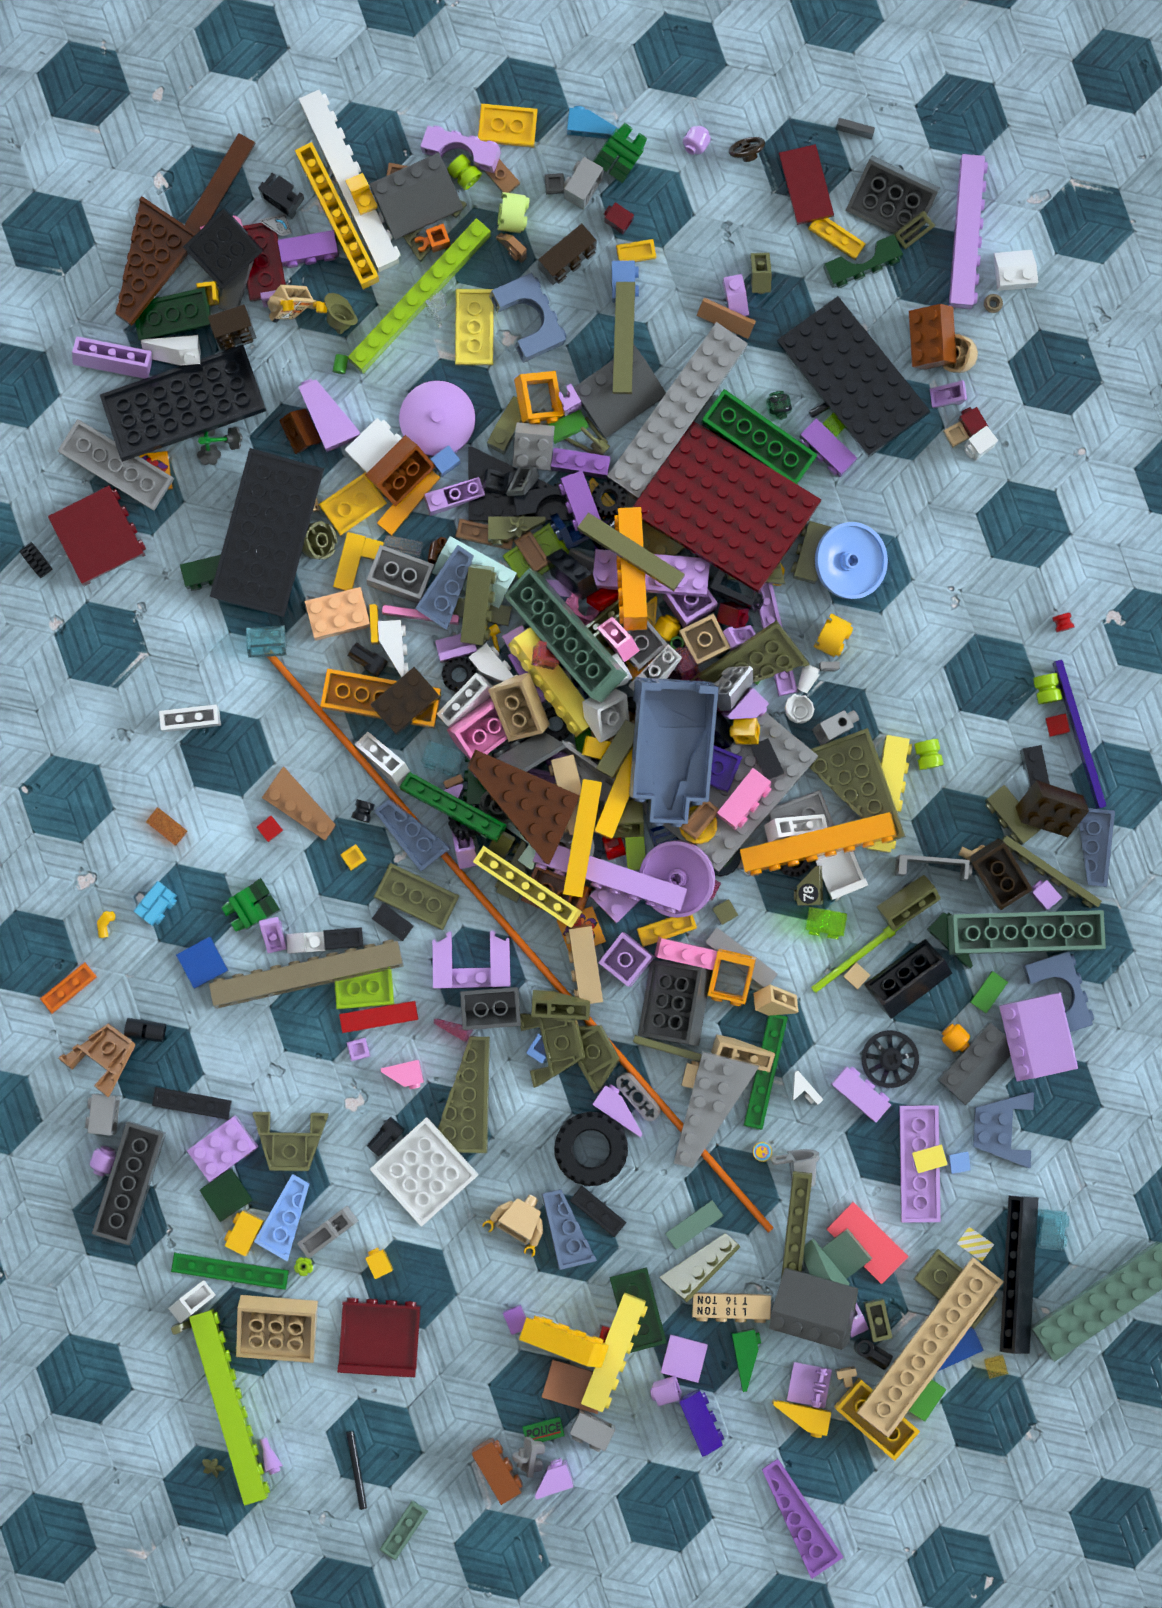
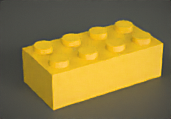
M534 1315V1318L526 1317L519 1340L582 1365L602 1368L609 1345L603 1343V1339L586 1335L587 1333L577 1329H569V1326L562 1323H554L552 1319Z
M858 1378L854 1382L853 1387L847 1390L835 1404L834 1408L895 1461L920 1431L903 1417L889 1438H887L860 1417L857 1411L873 1389L861 1378Z

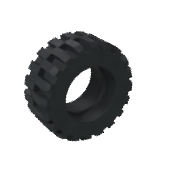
M599 1112L580 1113L568 1119L560 1128L554 1146L555 1159L560 1170L573 1182L584 1186H599L606 1182L608 1183L620 1173L628 1156V1143L624 1131L611 1117ZM589 1130L600 1132L609 1143L607 1159L596 1167L583 1166L575 1159L573 1154L575 1139L581 1133Z

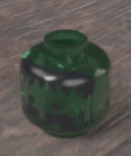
M784 391L770 393L766 399L768 414L771 417H776V420L788 418L787 414H790L793 410L790 396L784 393Z

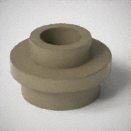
M990 294L984 300V308L990 313L999 312L1003 306V300L997 294ZM991 301L996 302L995 307L990 306Z

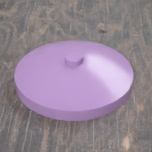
M430 381L417 386L406 396L400 409L399 423L403 436H408L427 456L433 457L447 446H450L456 453L468 443L475 428V411L467 394L458 386L445 381Z
M682 840L664 842L654 847L645 856L639 873L687 888L680 912L676 911L673 914L664 911L665 907L657 905L656 908L652 907L663 915L677 918L692 915L702 909L713 894L715 873L712 863L707 855L692 843Z

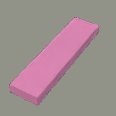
M384 605L382 609L383 615L432 621L416 609ZM453 615L450 624L459 625V616Z

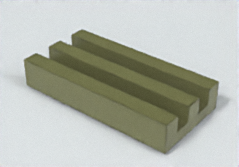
M922 211L895 232L894 235L904 249H906L936 225L926 215V212ZM922 217L924 218V220L921 223H919L917 226L911 229L908 233H906L902 237L900 236L901 233H903L906 229L912 226L915 222H917ZM928 223L929 226L907 243L904 242L910 235Z

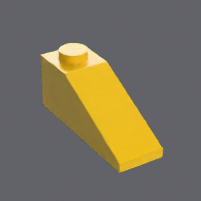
M773 1399L772 1404L804 1430L811 1433L810 1436L822 1438V1435L827 1436L831 1411Z

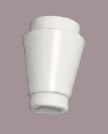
M811 665L802 667L797 689L808 693L819 677L820 669Z

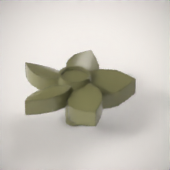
M524 516L519 517L518 521L510 517L512 526L507 529V532L515 531L516 536L520 538L522 531L530 529L524 524Z
M216 1458L212 1461L209 1459H203L202 1461L205 1466L203 1473L208 1474L212 1472L216 1478L219 1474L218 1471H224L225 1469L217 1465L218 1460Z

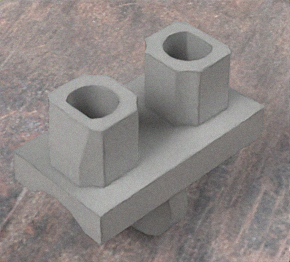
M525 1437L523 1448L521 1447L519 1452L513 1453L512 1459L517 1462V1467L527 1473L526 1476L528 1478L533 1477L534 1472L542 1471V1461L540 1458H536V1455L545 1453V1445L542 1441H534L531 1437Z

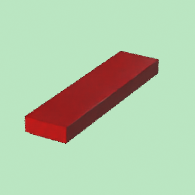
M416 1001L339 1014L342 1033L419 1020Z

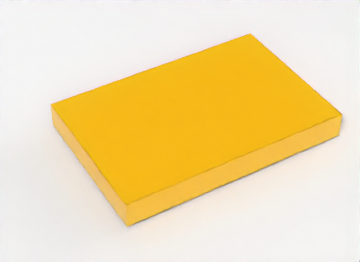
M481 104L478 138L484 142L493 141L501 145L534 148L538 109Z
M366 472L318 504L340 536L387 504L378 489L365 476Z

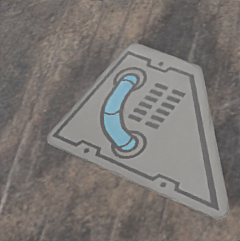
M285 214L260 220L261 223L280 236L292 233Z

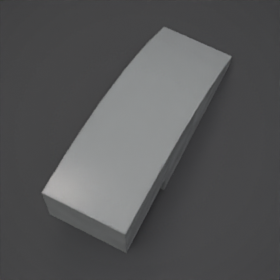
M346 1206L297 1244L309 1259L359 1220L350 1208Z

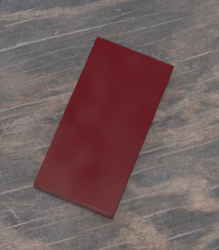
M816 144L780 152L779 158L797 225L834 217Z
M263 223L243 226L248 234L264 250L254 260L247 281L250 302L261 300L260 293L275 291L280 285H286L278 245V234Z

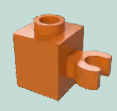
M444 223L426 229L427 237L419 236L415 238V243H424L422 247L418 248L419 252L426 251L429 246H431L433 253L451 246Z

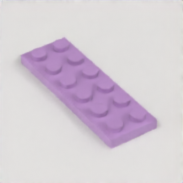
M595 549L593 577L597 588L618 590L616 554L610 550ZM654 554L684 573L685 577L673 592L645 574L646 592L707 597L709 562L703 558Z
M939 1105L899 1106L901 1222H941L940 1167L918 1173L912 1155L914 1152L939 1145Z

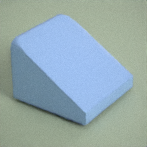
M968 1151L948 1155L951 1174L971 1170Z

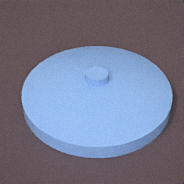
M857 522L838 524L830 528L817 545L815 552L817 575L823 586L838 597L857 599L871 594L882 583L887 571L888 558L885 545L880 536L867 525Z

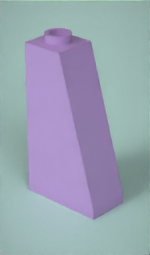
M308 379L301 383L302 385L299 386L300 392L326 452L348 444L360 435L356 426L316 379L313 381Z

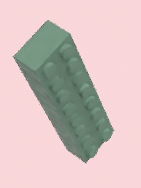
M529 568L504 595L590 698L602 703L628 675L540 573Z
M1104 910L953 914L947 916L949 955L1099 951L1106 949Z
M1156 1241L1031 1326L1032 1332L1052 1361H1057L1162 1290V1243Z

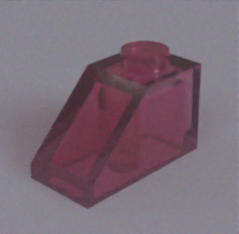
M688 647L675 649L682 657L675 667L680 679L690 680L699 674L698 664Z

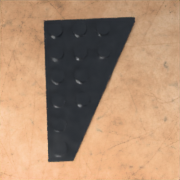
M468 447L469 480L479 477L483 485L486 469H492L505 474L510 471L513 472L514 478L517 468L474 447ZM538 479L530 490H535V487L547 485V488L554 486ZM483 489L484 496L469 502V521H488V517H517L513 496H507L506 493L500 494ZM560 498L545 500L538 507L536 516H531L546 517V521H552L550 516L557 513L562 521L574 520L573 514L567 511L565 505L567 501Z

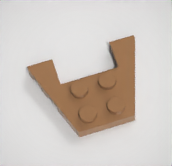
M108 1023L88 1037L89 1040L82 1045L77 1044L72 1048L73 1051L67 1055L62 1054L58 1058L73 1070L83 1057L87 1055L107 1070L94 1085L107 1097L113 1091L135 1047L133 1041Z

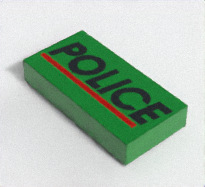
M560 1417L522 1426L524 1436L531 1437L534 1441L545 1442L565 1436Z

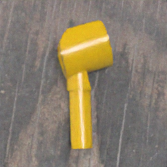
M494 624L488 629L491 630L490 636L492 637L494 647L497 651H500L496 635L501 632L498 625Z

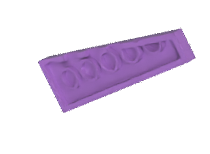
M777 1458L762 1468V1471L811 1579H813L841 1560L843 1555Z

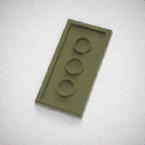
M390 863L374 898L436 928L444 930L459 895Z
M937 1249L913 1279L940 1301L963 1269ZM993 1296L971 1325L973 1329H975L998 1300L997 1297Z

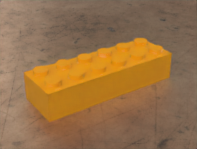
M641 507L618 508V515H614L615 530L643 547ZM616 555L619 622L624 625L626 631L647 630L645 573Z
M327 668L320 707L322 709L382 719L370 704L397 681ZM433 687L441 697V689ZM440 699L414 720L411 725L435 729Z

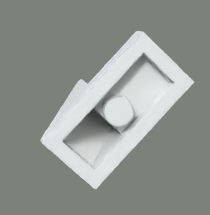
M323 932L286 934L287 954L326 951L324 950Z
M796 1070L793 1077L792 1100L805 1091L804 1097L811 1104L815 1103L818 1105L823 1101L822 1097L801 1073Z

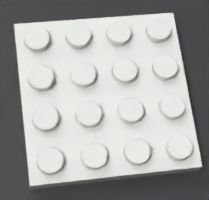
M427 1117L370 1168L372 1173L421 1227L479 1175Z

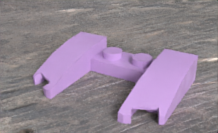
M490 931L491 968L452 969V932H447V937L437 943L435 939L432 940L433 988L511 987L509 938L504 941L495 936L496 932Z

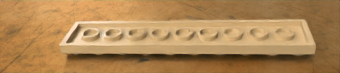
M971 1258L859 1408L857 1414L889 1438L1004 1281L975 1258Z

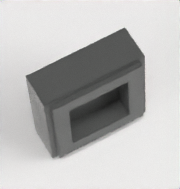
M545 174L546 195L563 194L564 174Z

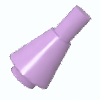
M261 1439L260 1443L264 1451L265 1473L269 1472V1475L280 1472V1467L283 1466L270 1448L268 1439Z

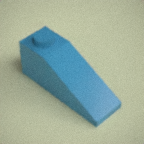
M574 106V108H569L567 135L608 139L617 128L592 111L585 109V107Z

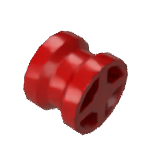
M1071 613L1061 614L1052 618L1057 626L1055 629L1056 633L1075 628L1074 623L1070 619L1072 617Z

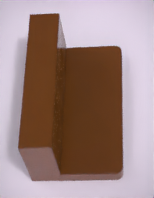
M306 409L289 412L279 420L295 454L303 452L309 446L322 442Z

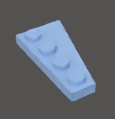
M292 1174L254 1243L288 1261L310 1183Z

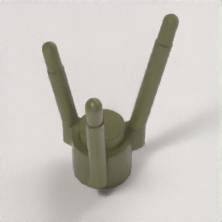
M585 417V420L598 438L596 439L584 427H581V430L593 441L590 446L593 449L570 438L564 439L591 454L603 455L610 447L607 444L608 441L601 435L588 417Z

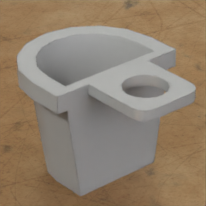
M811 1149L787 1151L788 1154L771 1157L773 1165L789 1163L791 1181L793 1171L812 1173L811 1187L815 1186L816 1162L820 1158L819 1152Z

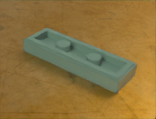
M711 1200L665 1234L675 1249H678L723 1217V1214L713 1200Z
M412 1500L379 1550L396 1561L428 1513V1510Z

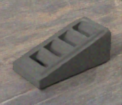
M536 467L518 468L507 490V496L525 495L539 478Z

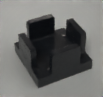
M273 172L258 187L261 198L291 219H293L297 208L304 200V195L301 192L296 195L292 191L294 189L293 184L281 176L276 178Z

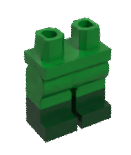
M625 122L619 129L616 128L593 159L594 163L603 167V170L606 172L609 170V174L621 183L625 181L627 175L644 152V146L647 141V137L641 133H638L634 140L628 137L633 128Z
M261 878L229 898V902L221 907L226 916L234 912L238 914L239 918L231 922L236 932L244 928L248 930L258 924L259 921L265 920L281 911Z

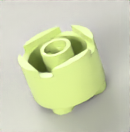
M502 192L501 198H503V202L499 205L497 224L499 226L497 229L521 233L527 226V217L524 214L529 207V198L521 194Z

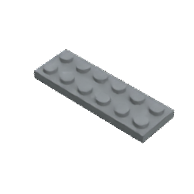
M79 419L76 420L58 449V452L153 511H155L174 480L172 476L139 456L122 462L115 441Z

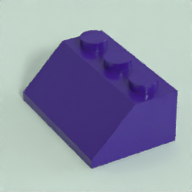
M700 1389L682 1396L679 1403L700 1453L704 1457L723 1446L722 1440H724L721 1429L716 1430L714 1422L717 1420L713 1410L708 1411L706 1404L709 1401L705 1392L701 1393Z

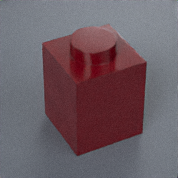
M616 202L613 206L609 205L604 212V222L621 234L625 233L634 220V214Z
M969 407L961 412L962 415L958 419L970 438L985 426H988L977 407L974 409Z
M733 602L720 603L717 621L733 628L745 627L749 619V608Z

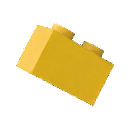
M243 1210L241 1214L237 1212L232 1222L235 1226L232 1231L228 1230L224 1241H226L225 1247L243 1256H247L264 1220Z

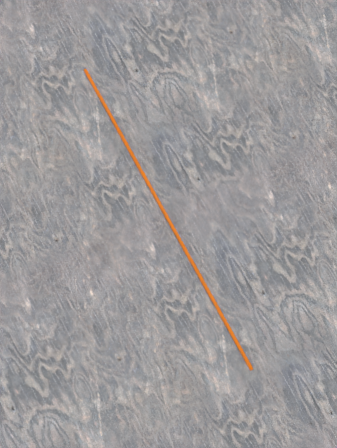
M267 649L264 652L265 656L386 795L418 820L270 649ZM447 852L444 853L441 858L559 993L572 996L465 872L459 869L458 864ZM590 1016L589 1020H583L588 1026L597 1025ZM610 1040L620 1058L619 1062L636 1078L659 1105L663 1113L681 1132L683 1128L681 1120ZM705 1149L701 1154L703 1159L769 1233L774 1227Z

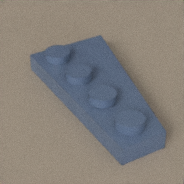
M457 545L415 608L446 630H448L468 574V567L471 565L474 555L460 545Z
M388 799L374 811L420 872L451 849L448 844L391 799Z
M1088 808L1089 812L1079 823L1087 883L1089 886L1107 887L1115 811Z
M562 1190L542 1193L558 1269L562 1270L597 1261Z

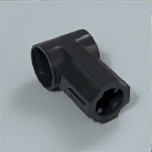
M357 642L347 655L375 677H379L388 663L386 659L375 652L372 653Z
M392 1117L379 1129L380 1131L367 1144V1147L377 1156H380L392 1141L394 1142L405 1130Z
M859 1338L854 1343V1350L858 1355L882 1370H885L891 1363L893 1356L869 1340ZM867 1343L868 1350L861 1353L859 1350L860 1345Z

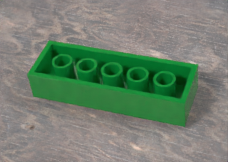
M725 389L718 396L701 422L702 425L722 439L797 485L817 458L815 452Z

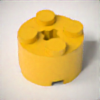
M831 613L829 615L831 620L827 619L818 636L817 642L819 644L815 642L814 648L832 657H835V655L839 657L844 648L842 642L844 639H849L853 627H851L852 623Z

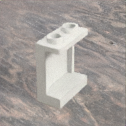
M377 418L344 450L367 473L402 437L397 433L394 435L389 430L391 429L390 425L385 420L380 421Z
M844 850L836 852L837 855L832 857L819 856L818 860L815 861L817 866H822V879L831 900L868 886L853 851L844 853Z

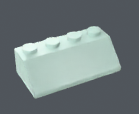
M450 536L438 557L432 574L438 575L456 546L460 545L474 555L471 564L495 567L494 573H497V579L492 587L495 597L491 605L499 609L505 599L504 595L516 580L517 573ZM467 577L462 588V590L465 592L467 585Z

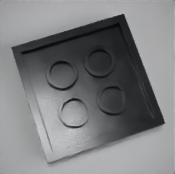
M223 208L183 246L221 289H224L264 251L226 208Z

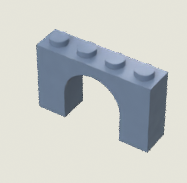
M532 273L492 290L489 295L497 313L517 304L530 305L539 313L541 328L536 333L518 340L515 344V348L523 363L562 346L566 341L565 330L559 326L555 311H551L548 305V297L542 293L540 282L537 277L534 278Z
M1068 951L1023 965L1028 984L1051 977L1059 978L1067 983L1072 993L1071 1004L1065 1011L1070 1032L1093 1025L1094 1015L1091 1009L1088 1010L1086 1004L1088 997L1086 992L1081 989L1082 979L1079 972L1076 973L1075 971L1076 960L1073 954L1070 955Z

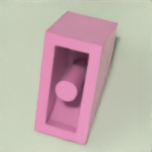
M610 617L597 627L613 651L618 653L624 662L640 651L632 636L613 617Z
M419 1060L381 1068L383 1074L404 1087L409 1086V1089L421 1087L420 1083L424 1082Z

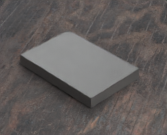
M821 790L778 805L768 815L770 821L775 818L824 814L827 828L834 826Z

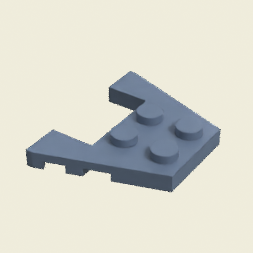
M1029 1092L975 1107L973 1146L1026 1168H1031V1150L1011 1149L1013 1109L1033 1110L1034 1093Z

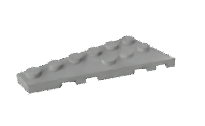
M702 1051L674 1158L675 1164L693 1168L758 1070L759 1065Z

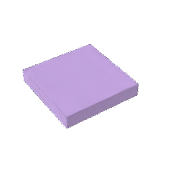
M670 1334L661 1373L698 1383L708 1344Z

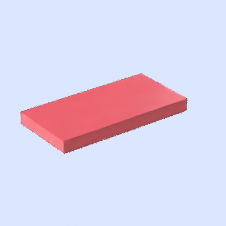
M854 1202L826 1228L834 1238L847 1228L872 1257L871 1261L865 1264L864 1267L881 1284L909 1257Z

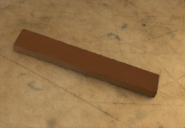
M238 133L186 221L185 226L198 233L201 230L200 227L205 226L212 219L256 143Z

